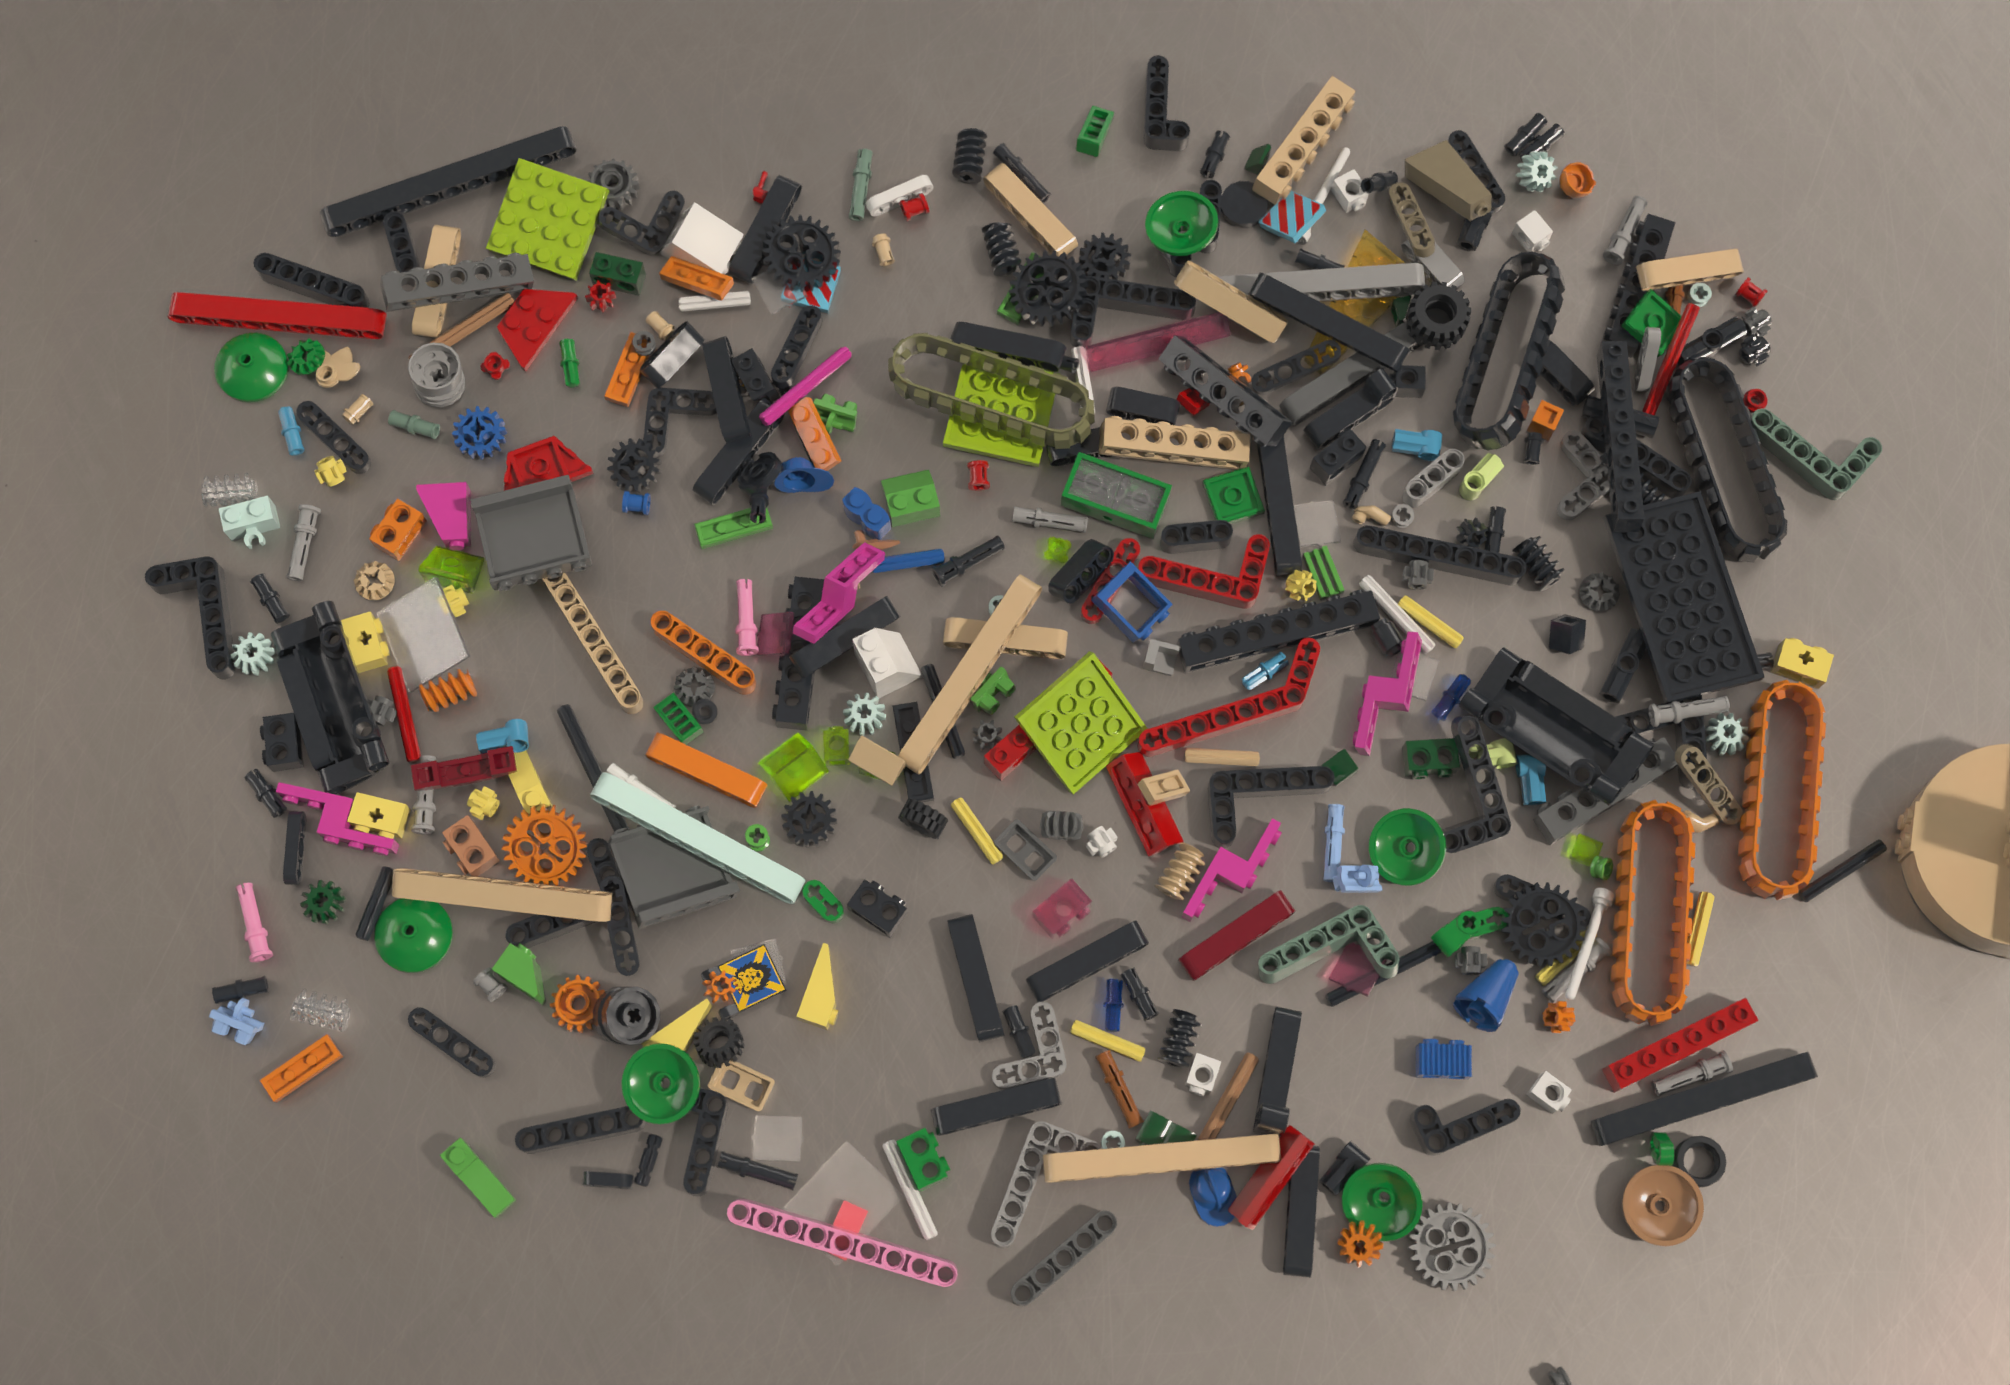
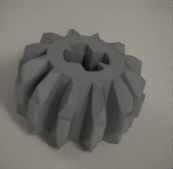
M1066 811L1044 812L1040 820L1041 835L1044 838L1055 840H1078L1083 832L1082 816L1079 813Z

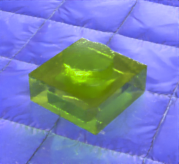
M1579 833L1569 859L1591 867L1594 857L1600 854L1603 842Z

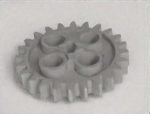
M1449 1202L1446 1204L1445 1210H1443L1442 1206L1438 1204L1435 1207L1436 1213L1429 1208L1426 1210L1428 1218L1420 1217L1419 1222L1421 1226L1416 1225L1413 1229L1417 1234L1408 1236L1410 1240L1415 1241V1245H1411L1407 1249L1415 1251L1416 1254L1409 1259L1410 1261L1418 1260L1419 1263L1414 1270L1423 1269L1425 1272L1421 1279L1424 1280L1431 1277V1286L1441 1282V1290H1446L1448 1284H1450L1452 1291H1457L1459 1283L1462 1289L1465 1290L1468 1289L1467 1281L1472 1285H1477L1478 1282L1475 1276L1485 1278L1486 1275L1482 1269L1492 1268L1486 1261L1487 1259L1495 1258V1255L1489 1253V1249L1496 1247V1244L1488 1243V1239L1494 1234L1485 1233L1484 1230L1489 1224L1479 1223L1481 1214L1475 1217L1471 1216L1473 1208L1470 1207L1465 1212H1462V1204H1458L1455 1210H1453L1452 1204ZM1456 1223H1461L1466 1228L1464 1237H1458L1455 1234L1454 1225ZM1431 1230L1437 1231L1441 1236V1241L1438 1245H1434L1429 1241L1428 1235ZM1470 1238L1474 1240L1472 1244L1454 1249V1254L1452 1250L1432 1256L1429 1254L1430 1250L1448 1245L1449 1240L1451 1244ZM1465 1249H1470L1474 1253L1475 1258L1471 1264L1463 1259L1462 1254ZM1440 1256L1447 1258L1449 1261V1269L1447 1271H1442L1437 1266V1260Z

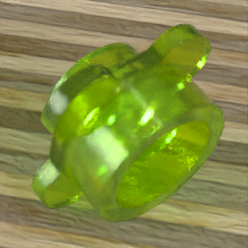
M1050 537L1047 540L1048 549L1044 552V557L1047 560L1055 559L1060 563H1066L1071 542L1062 538Z

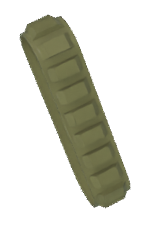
M916 333L905 339L902 338L892 348L893 356L888 358L890 381L893 382L895 391L905 400L911 399L915 401L916 405L928 409L933 407L938 409V412L950 416L954 414L961 416L962 420L974 424L976 422L982 423L984 427L995 431H1006L1008 435L1020 439L1023 437L1028 438L1032 443L1044 447L1049 445L1055 447V449L1070 448V446L1076 443H1082L1091 433L1090 425L1095 423L1094 400L1089 399V390L1078 381L1074 383L1068 380L1066 376L1057 373L1050 374L1045 372L1044 369L1032 365L1028 367L1014 359H1003L998 357V354L986 350L982 352L964 343L957 344L952 342V339L940 335L936 337L928 335V333ZM920 353L934 354L1070 398L1075 404L1079 403L1082 408H1079V417H1082V419L1071 428L1062 430L1052 429L914 384L908 378H902L900 374L905 373V366L903 364L913 355Z

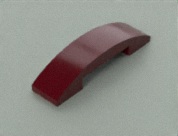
M509 746L488 750L485 754L443 762L435 760L411 765L414 790L420 791L456 787L495 779L517 772L514 748Z

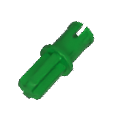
M563 339L559 342L562 357L560 366L563 368L565 385L575 388L580 384L578 373L580 362L576 358L575 340Z

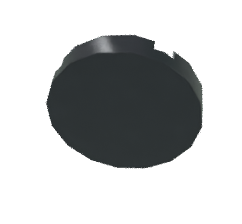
M1250 181L1232 183L1222 194L1221 213L1223 218L1231 225L1249 228L1257 225L1266 214L1268 200L1252 190L1254 183Z
M761 453L758 455L759 459L756 461L750 460L742 468L737 481L739 488L745 494H757L765 490L778 477L782 468V462L775 453Z

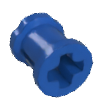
M629 491L624 492L622 500L623 513L635 511L643 512V515L649 514L651 505L650 493L636 495L630 494Z

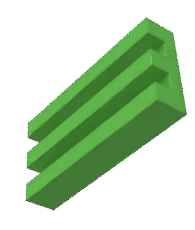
M1327 545L1321 549H1314L1312 552L1303 553L1307 569L1313 573L1311 578L1317 581L1316 591L1320 600L1344 593L1345 589ZM1320 555H1323L1333 582L1336 586L1335 590L1332 586V583L1330 581V578L1327 574V571L1325 569V566ZM1311 558L1316 560L1328 590L1326 593L1323 590Z

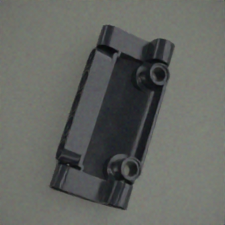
M323 601L312 607L314 615L274 630L271 633V637L278 655L277 665L311 764L315 771L318 772L324 792L339 794L372 778L387 767L390 762L381 739V731L376 725L349 647V639L344 633L333 601ZM339 635V640L335 644H330L331 638ZM370 726L371 732L367 736H362V730Z
M1505 647L1497 653L1475 688H1470L1459 703L1460 708L1608 806L1614 802L1627 786L1654 747L1653 743L1631 730L1630 726L1528 660L1525 661ZM1496 711H1500L1503 715V720L1499 725H1494L1491 721V716ZM1584 767L1589 772V778L1585 782H1580L1577 778V771Z

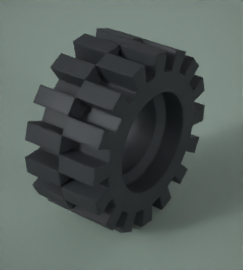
M911 798L907 799L898 816V819L905 823L906 826L933 839H939L948 822V819L936 809H932L931 806Z
M722 1016L720 1021H718L717 1017L712 1018V1023H709L708 1020L704 1021L706 1026L700 1025L697 1028L699 1033L695 1032L694 1037L696 1040H693L704 1064L707 1063L712 1068L714 1064L717 1068H722V1063L726 1067L730 1066L729 1061L731 1059L735 1063L738 1060L736 1054L741 1056L743 1053L741 1048L745 1046L738 1025L734 1024L732 1019L729 1018L727 1021L726 1017ZM720 1036L728 1037V1042L720 1048L710 1047V1043L715 1038Z

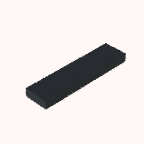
M917 701L892 706L900 752L921 721ZM927 765L920 774L905 766L903 772L908 799H915L918 802L934 801L929 766Z

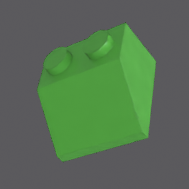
M929 469L881 480L892 527L940 516V505Z
M510 943L492 970L500 978L541 1005H544L546 997L540 965L535 961L537 956L520 943L517 947Z

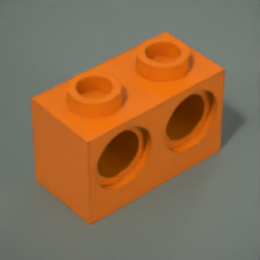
M397 498L394 504H390L384 513L385 517L380 524H376L373 527L369 540L374 547L400 561L427 520L423 513ZM409 515L405 522H398L401 516ZM394 535V539L391 542H384L387 536Z

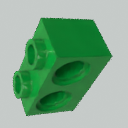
M923 1128L896 1141L919 1192L948 1179L946 1172L950 1171L945 1157L939 1158L935 1150L939 1144L933 1131L928 1133L926 1128ZM923 1140L927 1144L926 1150L920 1154L915 1153L911 1149L914 1141ZM927 1164H934L938 1168V1173L935 1177L927 1178L923 1175V1168Z

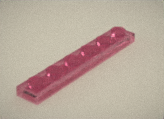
M1220 312L1085 346L1089 370L1094 372L1162 354L1174 335L1185 337L1194 345L1229 337L1231 335L1228 317Z

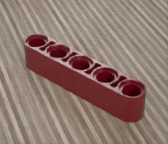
M1279 890L1189 950L1178 961L1192 981H1195L1289 918L1296 910L1282 890Z

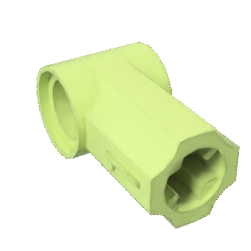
M1487 453L1473 470L1466 474L1459 486L1460 495L1470 501L1477 499L1486 486L1504 468L1501 459L1495 454ZM1468 483L1475 484L1477 489L1471 488Z
M1506 738L1495 740L1487 745L1495 769L1509 768L1518 764L1514 745ZM1477 747L1469 748V756L1473 759L1477 756Z

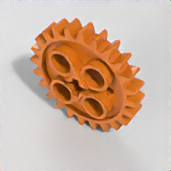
M542 804L540 811H537L536 807L532 805L530 814L523 809L521 811L522 819L517 816L513 817V822L516 826L508 824L506 829L511 834H504L503 840L509 843L504 844L502 850L509 851L504 856V860H512L508 869H518L515 875L516 878L524 874V882L534 879L535 884L543 881L544 885H548L549 881H553L554 885L558 886L559 878L568 882V873L574 876L577 874L574 866L582 867L583 862L579 858H585L587 852L581 849L587 847L588 842L580 840L585 837L586 832L577 831L581 827V822L572 823L574 814L565 817V808L560 813H557L556 805H553L551 810L547 811L545 804ZM546 823L550 826L551 831L542 833L538 830L537 825ZM531 830L534 836L528 834L527 831ZM560 840H565L570 844V848L568 850H561L556 843ZM524 841L531 843L533 850H522L520 843ZM548 842L550 844L549 848H540L541 843L545 844ZM556 856L561 857L563 861H558ZM544 858L552 862L553 866L547 869L543 868L539 861Z

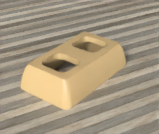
M732 1059L729 1061L730 1066L726 1067L722 1063V1068L716 1067L708 1083L709 1089L719 1092L753 1110H762L774 1086V1079L738 1062L734 1063ZM728 1070L740 1075V1079L733 1090L721 1084ZM752 1081L764 1087L759 1099L756 1101L745 1096V1091Z

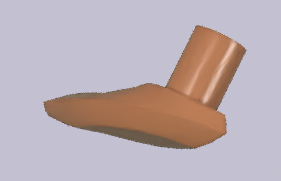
M857 530L854 532L856 543L852 548L857 549L865 542L883 550L900 544V540H866L864 531Z

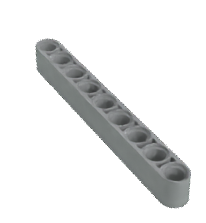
M1419 263L1264 273L1317 301L1414 295L1417 290L1420 291L1422 286L1425 285L1424 267ZM1258 274L1217 277L1248 295Z

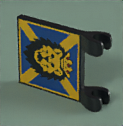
M765 944L701 973L703 981H711L709 974L712 971L718 976L725 970V976L729 979L734 977L731 987L735 989V992L730 994L734 1004L719 1010L720 1017H726L727 1020L787 991Z

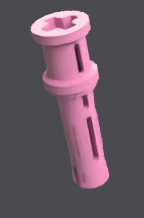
M740 579L736 581L739 621L735 628V633L738 635L736 653L741 656H752L759 652V648L756 646L755 635L758 633V628L753 620L752 580L747 579V583H745V579Z
M243 883L244 888L240 884L236 886V891L238 892L247 930L244 939L248 942L251 952L249 960L250 962L265 961L273 957L266 939L268 932L265 928H262L253 884Z

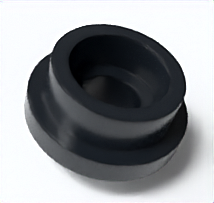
M701 699L693 705L692 715L698 723L709 724L717 717V707L711 700ZM702 707L709 708L710 712L707 716L700 714Z

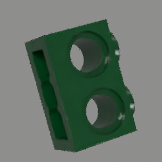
M595 252L589 275L593 285L597 284V281L604 285L610 283L611 290L640 296L646 272L643 262Z
M1454 738L1406 741L1402 746L1405 777L1412 776L1415 780L1426 779L1428 775H1438V778H1449L1456 774L1460 768L1459 755ZM1438 755H1446L1449 758L1450 763H1441L1438 759ZM1412 757H1422L1424 765L1415 764Z

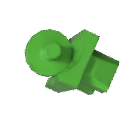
M824 394L821 399L815 398L813 403L823 424L826 425L825 428L828 434H831L833 428L854 432L857 420L856 403L847 401L842 407L835 404L836 399L832 395Z
M1000 667L993 675L989 672L975 694L970 698L974 704L973 708L978 712L983 710L993 715L1000 706L999 701L994 696L1000 692L1008 698L1014 693L1016 688L1003 667Z

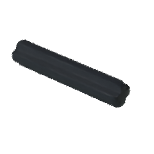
M383 866L381 868L355 934L358 939L369 941L392 885L394 869Z

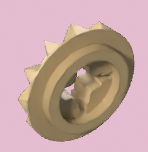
M375 560L372 563H364L363 567L356 570V576L353 579L356 591L368 600H379L386 597L392 591L395 583L392 570L385 563ZM377 574L381 584L373 583L370 585L367 576L375 577Z

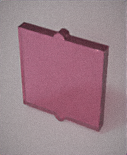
M793 612L761 615L760 628L757 633L759 652L756 655L789 654L791 636L793 635Z
M1351 943L1344 948L1329 980L1346 987L1347 991L1353 990L1368 997L1379 974L1361 947ZM1383 960L1381 963L1385 965L1387 960Z

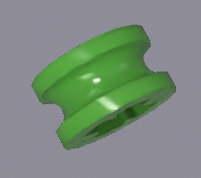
M1597 855L1591 863V876L1593 878L1600 877L1601 880H1608L1613 872V861L1611 858H1603Z

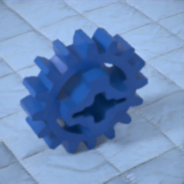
M476 406L475 412H471L468 408L466 409V416L458 415L461 422L453 423L457 431H453L452 436L456 439L454 441L456 447H460L463 455L468 452L470 459H473L477 454L480 460H483L484 454L493 457L492 451L494 449L499 452L501 451L499 443H506L502 435H506L507 430L503 427L505 425L504 420L499 418L500 416L497 411L491 414L489 407L481 411L479 406ZM469 442H473V443L475 444V446H472V445H470V444H468V443H469Z

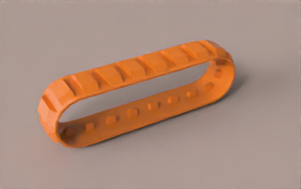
M1788 680L1772 683L1756 697L1751 707L1754 714L1748 719L1747 733L1751 735V739L1746 745V758L1749 759V764L1745 767L1744 782L1747 783V789L1743 791L1742 807L1745 808V813L1741 816L1740 831L1743 832V838L1739 841L1738 856L1741 857V865L1738 868L1742 880L1747 882L1748 886L1752 888V892L1764 899L1774 896L1777 901L1790 898L1798 893V889L1801 890L1806 887L1814 874V871L1811 869L1812 865L1817 861V846L1814 845V839L1818 837L1819 821L1816 820V814L1820 812L1821 804L1818 789L1822 787L1823 772L1819 768L1824 761V747L1821 746V741L1825 738L1826 723L1823 722V714L1826 712L1821 698H1818L1816 693L1812 691V688L1800 681L1798 683H1790ZM1772 697H1776L1777 700L1785 698L1794 700L1805 712L1808 725L1805 728L1807 741L1806 751H1804L1803 756L1805 769L1801 783L1803 784V797L1800 801V809H1802L1801 825L1798 826L1800 839L1799 850L1796 853L1798 867L1791 876L1795 880L1792 885H1789L1787 880L1778 882L1779 885L1772 883L1770 879L1762 875L1756 861V852L1759 850L1757 833L1761 824L1759 806L1762 803L1763 797L1760 794L1761 780L1764 778L1765 771L1762 769L1763 754L1766 753L1764 740L1765 730L1768 729L1766 714L1767 710H1770L1773 705L1769 700Z
M1656 800L1640 804L1635 809V812L1631 811L1626 816L1620 828L1623 836L1618 840L1617 855L1621 856V862L1617 864L1616 880L1620 881V886L1615 890V905L1619 907V911L1614 915L1613 930L1617 932V938L1613 940L1612 956L1616 957V963L1611 966V982L1615 983V990L1611 993L1616 1008L1620 1007L1626 1013L1625 1018L1637 1024L1648 1021L1651 1026L1670 1020L1672 1018L1671 1013L1676 1014L1681 1011L1687 999L1684 991L1689 986L1690 970L1686 969V963L1690 961L1691 944L1687 943V937L1692 934V919L1688 918V913L1693 909V893L1689 891L1690 886L1694 884V868L1691 867V861L1695 859L1696 844L1692 842V834L1695 831L1691 820L1686 818L1685 814L1681 812V808L1668 801L1666 803H1658ZM1642 816L1646 820L1654 819V816H1657L1671 824L1678 839V847L1675 848V855L1678 856L1677 872L1674 873V881H1677L1676 897L1673 898L1675 923H1672L1674 948H1671L1670 957H1673L1672 974H1669L1672 991L1671 995L1668 994L1665 1002L1669 1005L1665 1011H1663L1660 1005L1652 1007L1651 1012L1645 1010V1006L1639 1003L1636 1004L1632 999L1631 990H1628L1627 978L1631 977V969H1628L1629 952H1632V944L1629 943L1630 927H1633L1634 918H1631V901H1635V893L1632 892L1633 876H1636L1633 860L1634 851H1637V843L1634 840L1635 831H1639L1642 825L1638 818Z

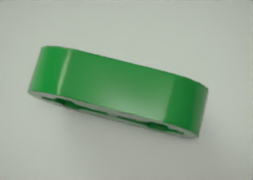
M810 880L804 885V899L823 920L828 923H837L841 920L844 914L843 905L823 883L818 880ZM809 888H821L819 894L823 899L819 901L815 896L808 897L810 895ZM826 902L832 908L838 906L836 909L838 914L836 916L832 914L826 915L828 912L824 906Z
M1492 907L1475 912L1480 917L1482 925L1470 939L1502 930L1507 925L1506 923L1500 921L1497 926L1496 922L1487 924L1486 920L1492 918L1493 913L1502 918L1508 917V914L1501 907ZM1464 921L1462 926L1465 929L1466 926L1469 924V921Z
M1652 1132L1649 1139V1150L1653 1160L1658 1166H1672L1674 1161L1672 1141L1667 1133Z

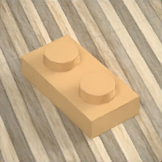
M1179 770L1144 778L1137 784L1149 806L1183 797L1190 792Z

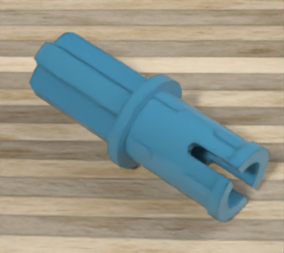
M290 406L281 407L278 411L282 425L281 434L285 436L289 450L288 453L292 456L302 454L305 449L300 437L301 428L297 426L293 409Z
M1279 652L1265 663L1260 662L1256 669L1242 677V684L1247 690H1251L1266 679L1271 680L1272 675L1289 665L1288 660H1283L1287 657L1282 652Z

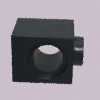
M1402 365L1398 372L1394 371L1393 374H1389V377L1398 387L1395 397L1422 398L1426 389V366ZM1401 379H1409L1412 384H1404Z

